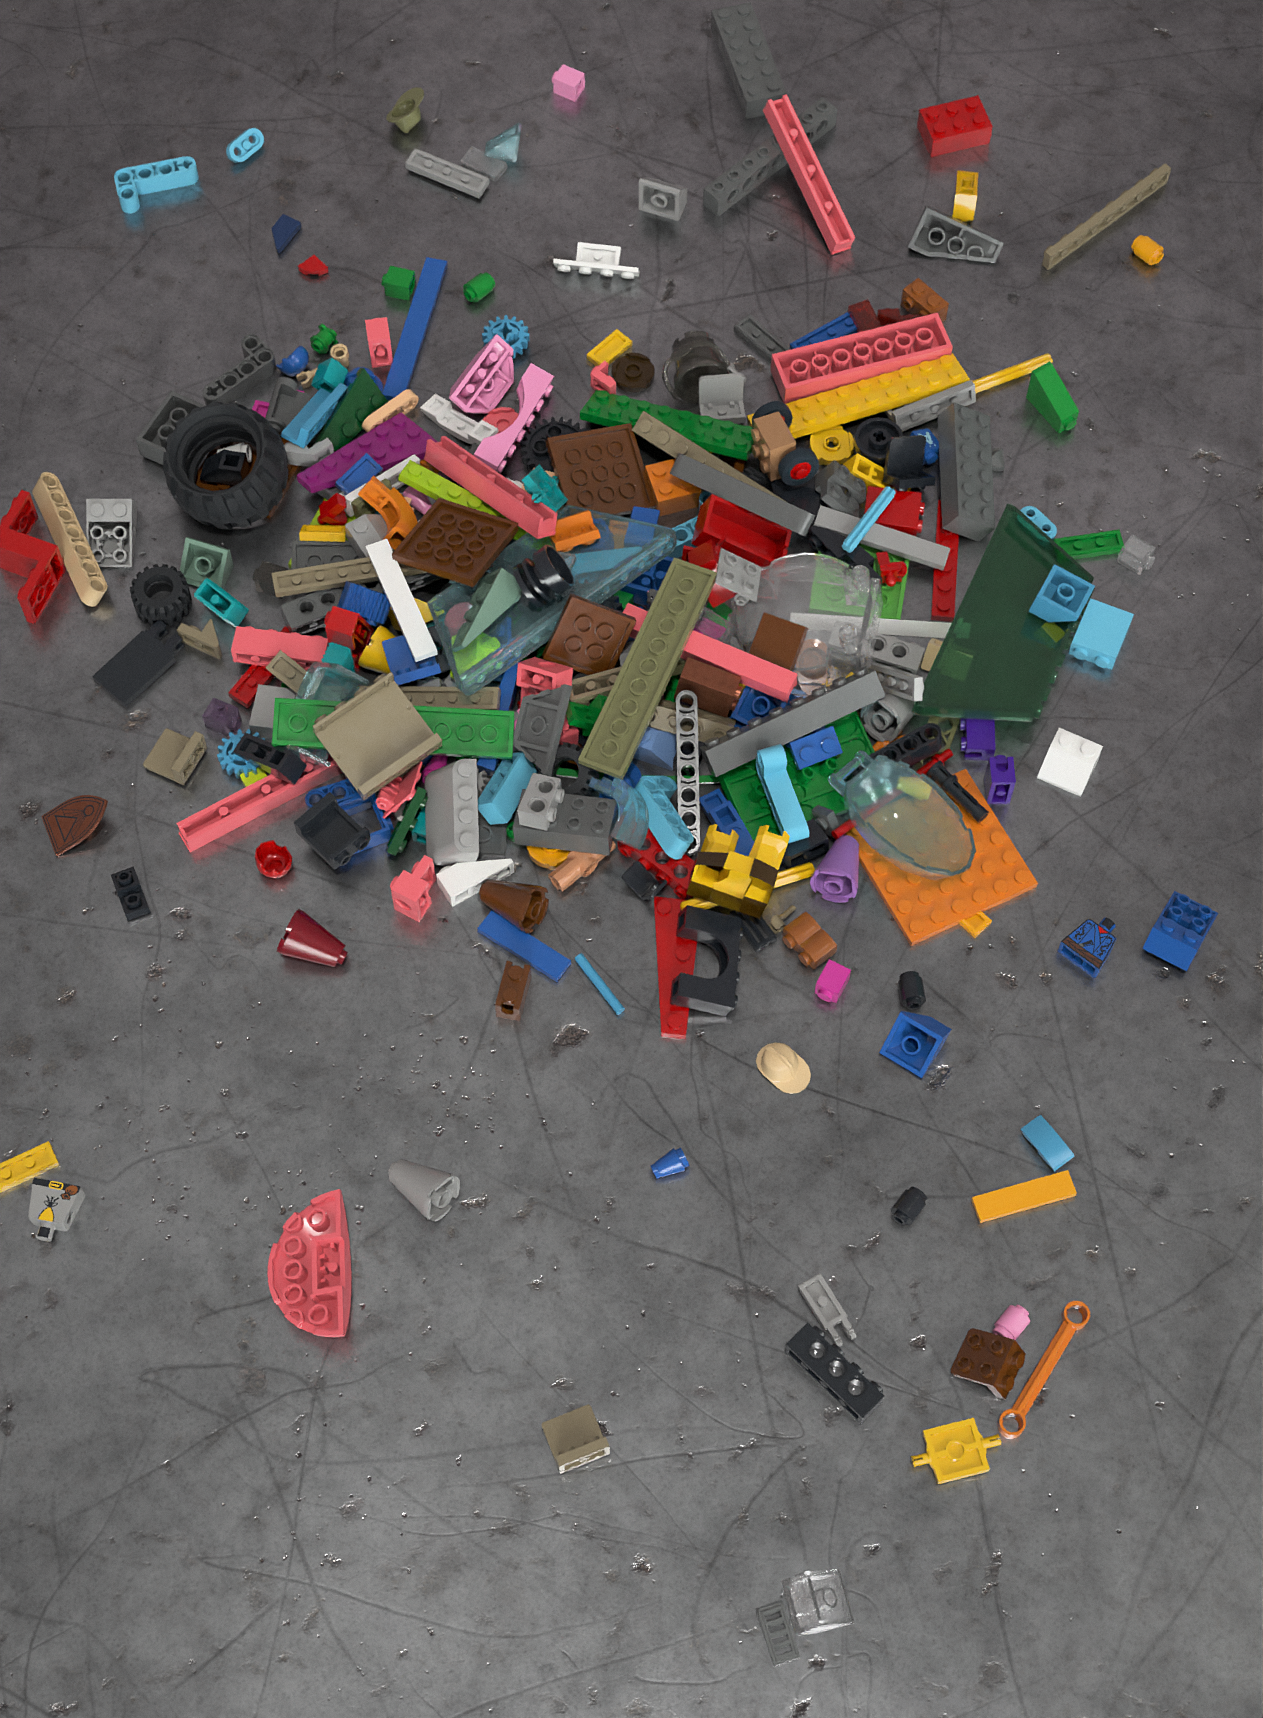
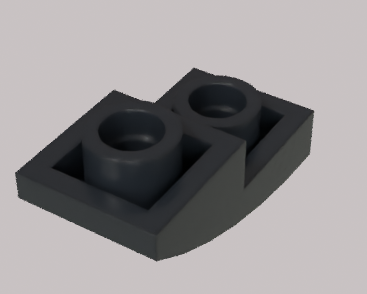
M134 866L111 874L127 921L150 913Z

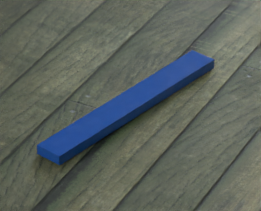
M426 257L382 392L387 400H392L409 388L448 266L446 260Z

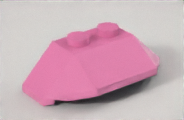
M496 334L475 355L451 388L449 399L465 413L488 414L489 411L497 406L514 382L513 348Z

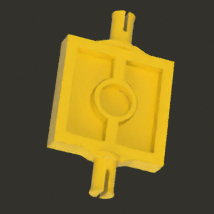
M970 1418L923 1430L922 1435L926 1445V1453L911 1456V1461L913 1462V1467L929 1463L934 1471L937 1484H942L989 1472L986 1448L1000 1446L1001 1440L998 1434L983 1438L977 1429L975 1419Z

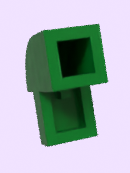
M598 694L589 706L569 701L566 712L568 724L582 728L583 735L589 736L608 696Z

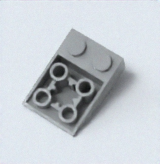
M86 499V539L99 567H133L137 528V501L133 499Z

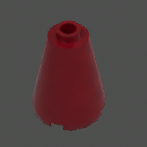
M301 909L296 910L285 930V935L283 939L281 938L276 951L282 955L336 967L337 963L342 965L348 954L344 950L346 947L344 943Z

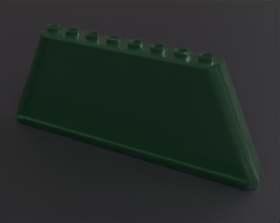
M1007 503L924 682L922 701H915L911 711L916 715L1032 722L1033 718L1039 719L1044 707L1040 705L1041 700L1046 702L1051 689L1047 686L1049 683L1054 684L1058 675V671L1055 668L1056 666L1061 668L1066 656L1062 651L1063 649L1068 651L1073 637L1069 635L1071 632L1076 633L1080 621L1047 622L1028 611L1054 564L1091 584L1094 577L1013 505ZM1085 604L1080 617L1083 616L1088 604Z

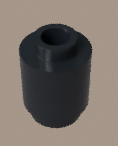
M916 971L904 972L899 976L900 980L898 981L901 1003L908 1009H918L926 1002L923 980Z
M911 1186L909 1190L906 1189L891 1208L893 1219L901 1225H911L926 1206L927 1196L916 1187Z

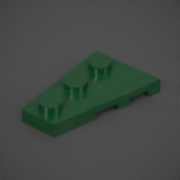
M416 785L415 795L410 801L405 803L401 815L403 816L402 821L399 820L385 848L386 852L396 856L397 852L402 853L407 843V840L404 839L407 831L414 829L418 820L415 815L418 809L422 810L428 800V796L425 795L427 791Z

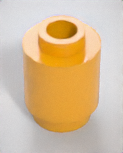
M1139 235L1131 245L1134 254L1149 265L1159 263L1164 256L1163 247L1148 236Z

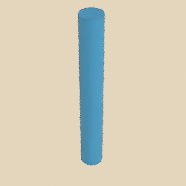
M582 953L578 954L575 957V961L617 1015L621 1014L625 1010L623 1005Z

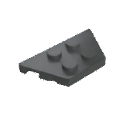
M564 684L559 688L547 689L539 694H531L522 698L513 736V745L519 751H522L530 762L535 763L544 775L551 776L572 691V686Z

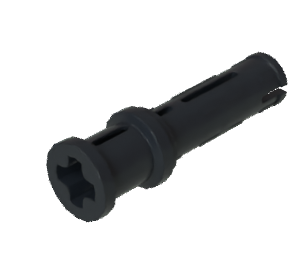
M938 761L928 770L926 776L932 778L940 786L942 792H948L978 823L987 817L989 811L980 805L958 783V777L955 774L951 775L943 767L942 761Z

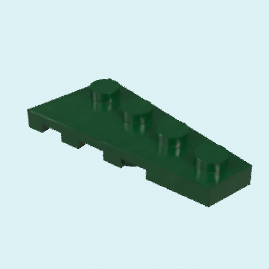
M359 368L356 373L357 377L346 389V395L341 402H338L335 407V413L331 419L327 420L314 444L328 438L333 444L334 452L347 445L363 429L362 424L369 415L388 403V400L365 368Z

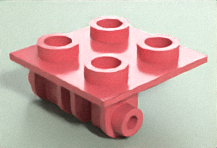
M420 761L403 777L398 776L379 790L376 804L379 809L385 810L383 818H386L392 812L396 813L403 802L406 800L410 801L416 792L415 785L421 777L420 769L423 762Z

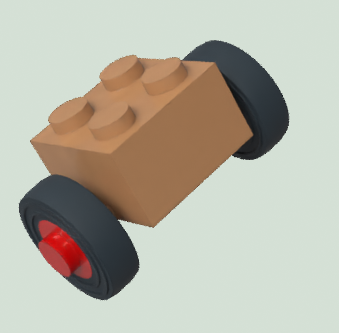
M781 401L768 402L762 405L752 417L754 429L751 430L754 445L751 447L753 456L759 459L761 470L764 474L768 475L770 481L781 478L787 485L797 486L804 484L816 475L819 469V461L812 450L807 448L796 449V441L788 429L792 423V413L789 407Z

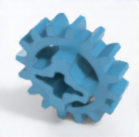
M507 315L502 320L497 316L496 322L490 320L488 321L489 327L484 326V333H482L484 346L497 334L513 348V359L516 358L515 353L522 355L523 348H528V342L530 341L528 327L523 325L522 320L516 322L515 316L511 320L508 319Z
M238 729L237 735L230 732L229 739L222 738L223 745L218 746L219 754H217L222 770L226 769L229 776L234 772L237 779H239L242 773H244L246 778L251 771L255 775L258 774L257 766L233 753L245 734L242 733L241 729ZM248 729L246 733L251 734V730ZM256 732V733L253 735V736H256V737L260 738V735H259L258 732Z

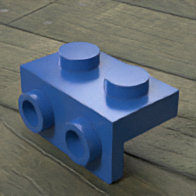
M824 725L808 735H803L785 744L786 748H790L797 770L843 753L833 726L825 727Z

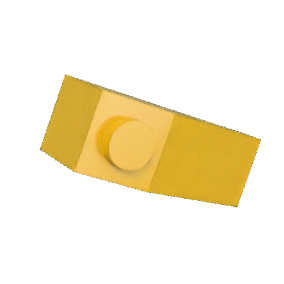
M957 170L952 217L962 222L974 220L978 189L977 172Z
M857 453L843 463L850 473L864 481L866 495L868 486L881 488L889 486L891 489H894V486L883 482L884 468Z

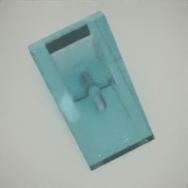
M517 123L487 141L484 152L485 156L516 162L522 128L521 123Z

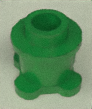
M320 324L318 326L320 331L317 335H313L310 338L311 347L317 353H327L331 344L336 345L339 343L336 338L337 333L333 329L327 328L324 324Z

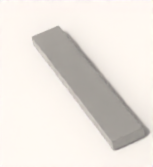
M820 505L814 526L834 531L847 538L861 518ZM876 523L872 525L859 542L939 570H944L950 552L949 547Z

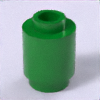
M479 273L463 285V294L468 301L477 303L493 291L495 281L489 273Z

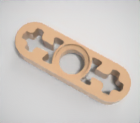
M410 389L403 391L364 420L362 428L369 432L400 412L404 415L407 414L418 404V396Z

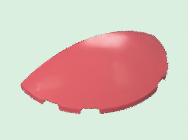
M338 1189L310 1200L308 1207L300 1213L294 1212L283 1225L284 1232L279 1238L278 1243H273L268 1261L267 1274L270 1293L273 1301L284 1313V1317L299 1329L323 1337H343L346 1335L351 1306L350 1242L342 1192Z

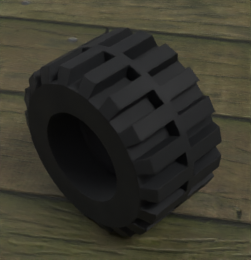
M154 564L153 568L148 566L143 568L144 572L141 573L139 571L136 574L137 579L132 580V587H130V596L138 617H141L144 623L149 621L150 626L159 619L164 624H169V626L174 625V621L180 622L182 615L186 616L189 613L188 609L191 608L190 600L192 598L186 577H184L181 571L177 572L176 567L171 566L168 568V564H162L159 567L158 564ZM158 592H171V594L164 599H151V597Z
M563 742V745L559 744L551 777L556 778L557 769L562 763L570 760L575 761L579 768L578 778L572 785L562 787V789L565 790V794L588 795L590 797L593 794L592 788H597L598 783H596V779H599V773L597 770L579 764L578 758L583 748ZM536 765L535 769L538 770V774H542L540 772L541 769Z

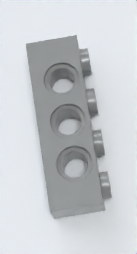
M836 621L828 642V649L832 657L864 667L865 662H876L918 675L925 648L917 643H908L898 640L894 636H885L871 629H862L851 623ZM873 648H878L880 651H875Z

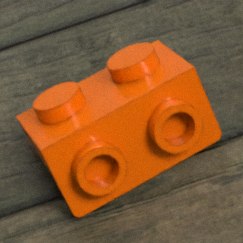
M589 510L557 519L556 533L549 536L551 545L556 551L560 552L570 551L573 549V546L580 544L590 545L596 539L601 538L599 529L594 525Z

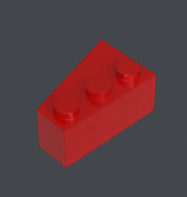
M332 606L331 611L327 612L324 621L328 643L333 642L350 648L355 671L359 672L361 667L358 664L366 645H369L374 628L360 614Z

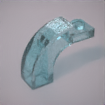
M592 777L588 786L600 794L615 799L618 805V819L610 836L625 845L640 850L649 826V813L644 798L634 787L622 779L614 777L612 781L605 777H602L601 780Z

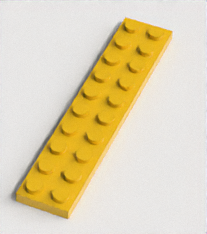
M953 353L951 355H943L940 359L923 361L915 366L904 367L897 371L884 373L786 403L792 413V423L788 429L795 439L922 400L967 382L970 378ZM754 413L747 415V422L749 426L752 427V417Z

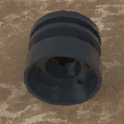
M547 544L534 552L533 560L526 558L522 563H518L513 567V574L519 587L526 597L539 608L545 606L547 601L554 600V592L563 594L575 584L573 575L564 559L552 546Z

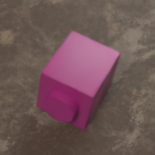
M829 959L816 982L814 993L824 1001L837 1003L850 979L851 970Z

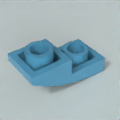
M1041 1115L1020 1129L1025 1138L1037 1149L1041 1158L1054 1171L1075 1157L1062 1138Z

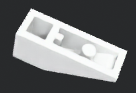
M510 858L456 863L442 868L436 874L437 884L453 907L477 894L481 885L488 880L500 881L513 874L514 862Z

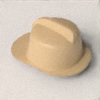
M771 1043L761 1048L757 1054L756 1064L758 1070L781 1091L790 1094L799 1093L809 1084L811 1077L809 1066L790 1046L783 1043Z

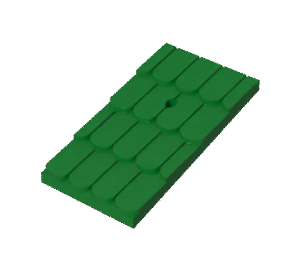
M856 711L825 725V727H834L843 751L841 754L797 770L790 748L782 745L787 758L786 770L806 822L814 818L811 810L817 805L833 810L835 816H839L856 808L871 804L892 789L887 779L854 798H846L840 793L838 783L840 771L875 752ZM756 758L717 776L725 795H727L728 801L730 800L753 841H755L760 826L768 825V832L776 835L780 834L757 773Z

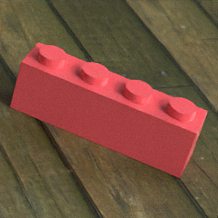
M237 626L231 653L233 662L267 666L281 650L307 672L322 674L319 663L322 662L321 659L329 644L327 638L319 635L306 636L296 632L284 633L274 629L261 630L251 626Z

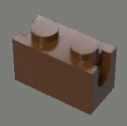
M506 961L495 1003L496 1017L516 1021L521 1020L532 977L531 965L525 964L524 968H521L518 965L513 966L511 961ZM504 1004L514 1006L513 1010L505 1009Z

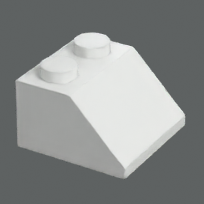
M1059 728L1037 778L1081 797L1099 760L1103 746Z

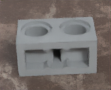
M537 773L532 774L517 810L519 825L548 830L550 822H554L556 819L558 803H562L565 790L562 789L560 778Z

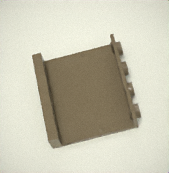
M392 672L388 675L381 674L373 681L374 684L367 689L365 687L359 689L353 695V699L348 702H340L334 707V712L328 716L326 714L320 716L314 721L315 725L312 726L314 734L363 800L442 747V739L437 733L434 734L394 681Z

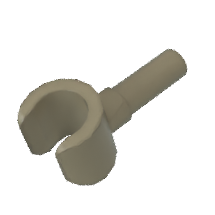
M791 905L782 914L772 917L769 927L774 934L783 931V928L786 926L783 921L796 910L794 905Z

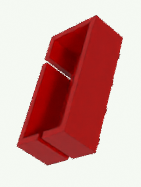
M711 494L700 506L691 544L700 546L712 539L716 546L719 544L722 549L762 567L761 575L772 579L784 568L788 552L786 549L789 547L792 530Z

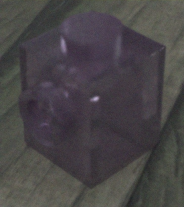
M214 697L202 716L206 728L230 737V732L233 733L239 729L242 722L238 707Z

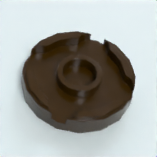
M631 352L621 358L618 357L614 361L611 371V377L615 380L616 386L623 391L633 393L644 391L651 386L655 375V367L647 356Z

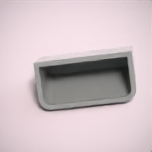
M461 759L430 772L425 779V790L427 791L425 795L428 796L425 804L426 856L433 859L434 865L475 862L479 855L476 759Z

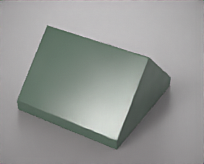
M186 537L180 571L186 577L187 583L199 587L208 578L221 588H224L234 568L230 550Z

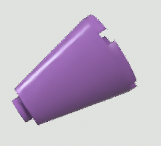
M849 835L836 839L813 872L810 880L811 888L815 893L817 890L822 893L823 899L835 903L848 902L849 898L856 897L859 876V843L857 840Z

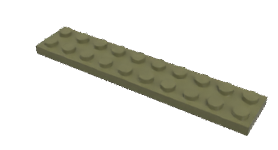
M675 557L673 558L578 758L579 764L623 780L711 593L717 572Z

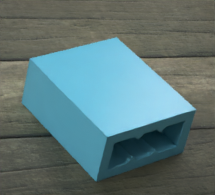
M1090 598L1068 654L1073 655L1077 659L1087 660L1099 667L1112 670L1134 614Z

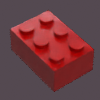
M978 95L919 109L917 128L930 157L990 143L993 126Z

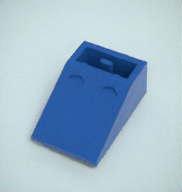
M1174 891L1154 924L1142 949L1187 971L1218 913L1210 907Z

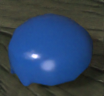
M299 346L287 358H283L282 363L277 364L276 367L287 376H297V374L306 369L309 362V354L303 346Z

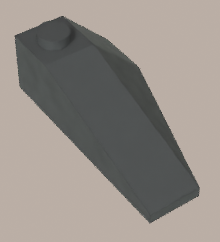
M926 204L908 247L926 256L995 263L1004 242Z

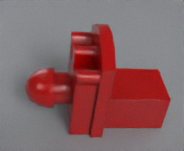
M335 493L330 499L324 500L319 505L320 515L317 521L320 525L329 523L335 526H344L346 524L347 516L344 509L347 506L345 496Z
M887 551L876 553L875 563L878 574L883 579L882 583L893 587L896 582H902V578L907 573L906 563L904 561L890 562Z

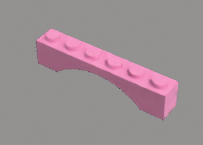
M532 363L529 365L516 390L519 399L518 418L503 432L484 438L474 453L476 458L495 471L502 473L507 464V461H505L506 457L511 458L517 447L514 445L515 442H521L526 433L523 429L525 426L528 428L531 426L535 418L533 413L535 411L539 413L545 402L542 400L543 397L548 398L554 387L551 385L553 375Z

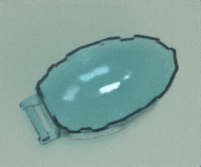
M859 750L855 754V758L836 774L833 773L828 777L829 784L844 797L845 809L857 832L872 850L901 870L933 881L956 876L969 870L976 853L972 831L970 828L967 829L962 820L963 815L957 805L937 783L922 773L920 775L909 768V764L902 761L897 763L888 759L887 756L878 755L873 760L866 752ZM860 765L864 767L853 779L847 783L844 781Z

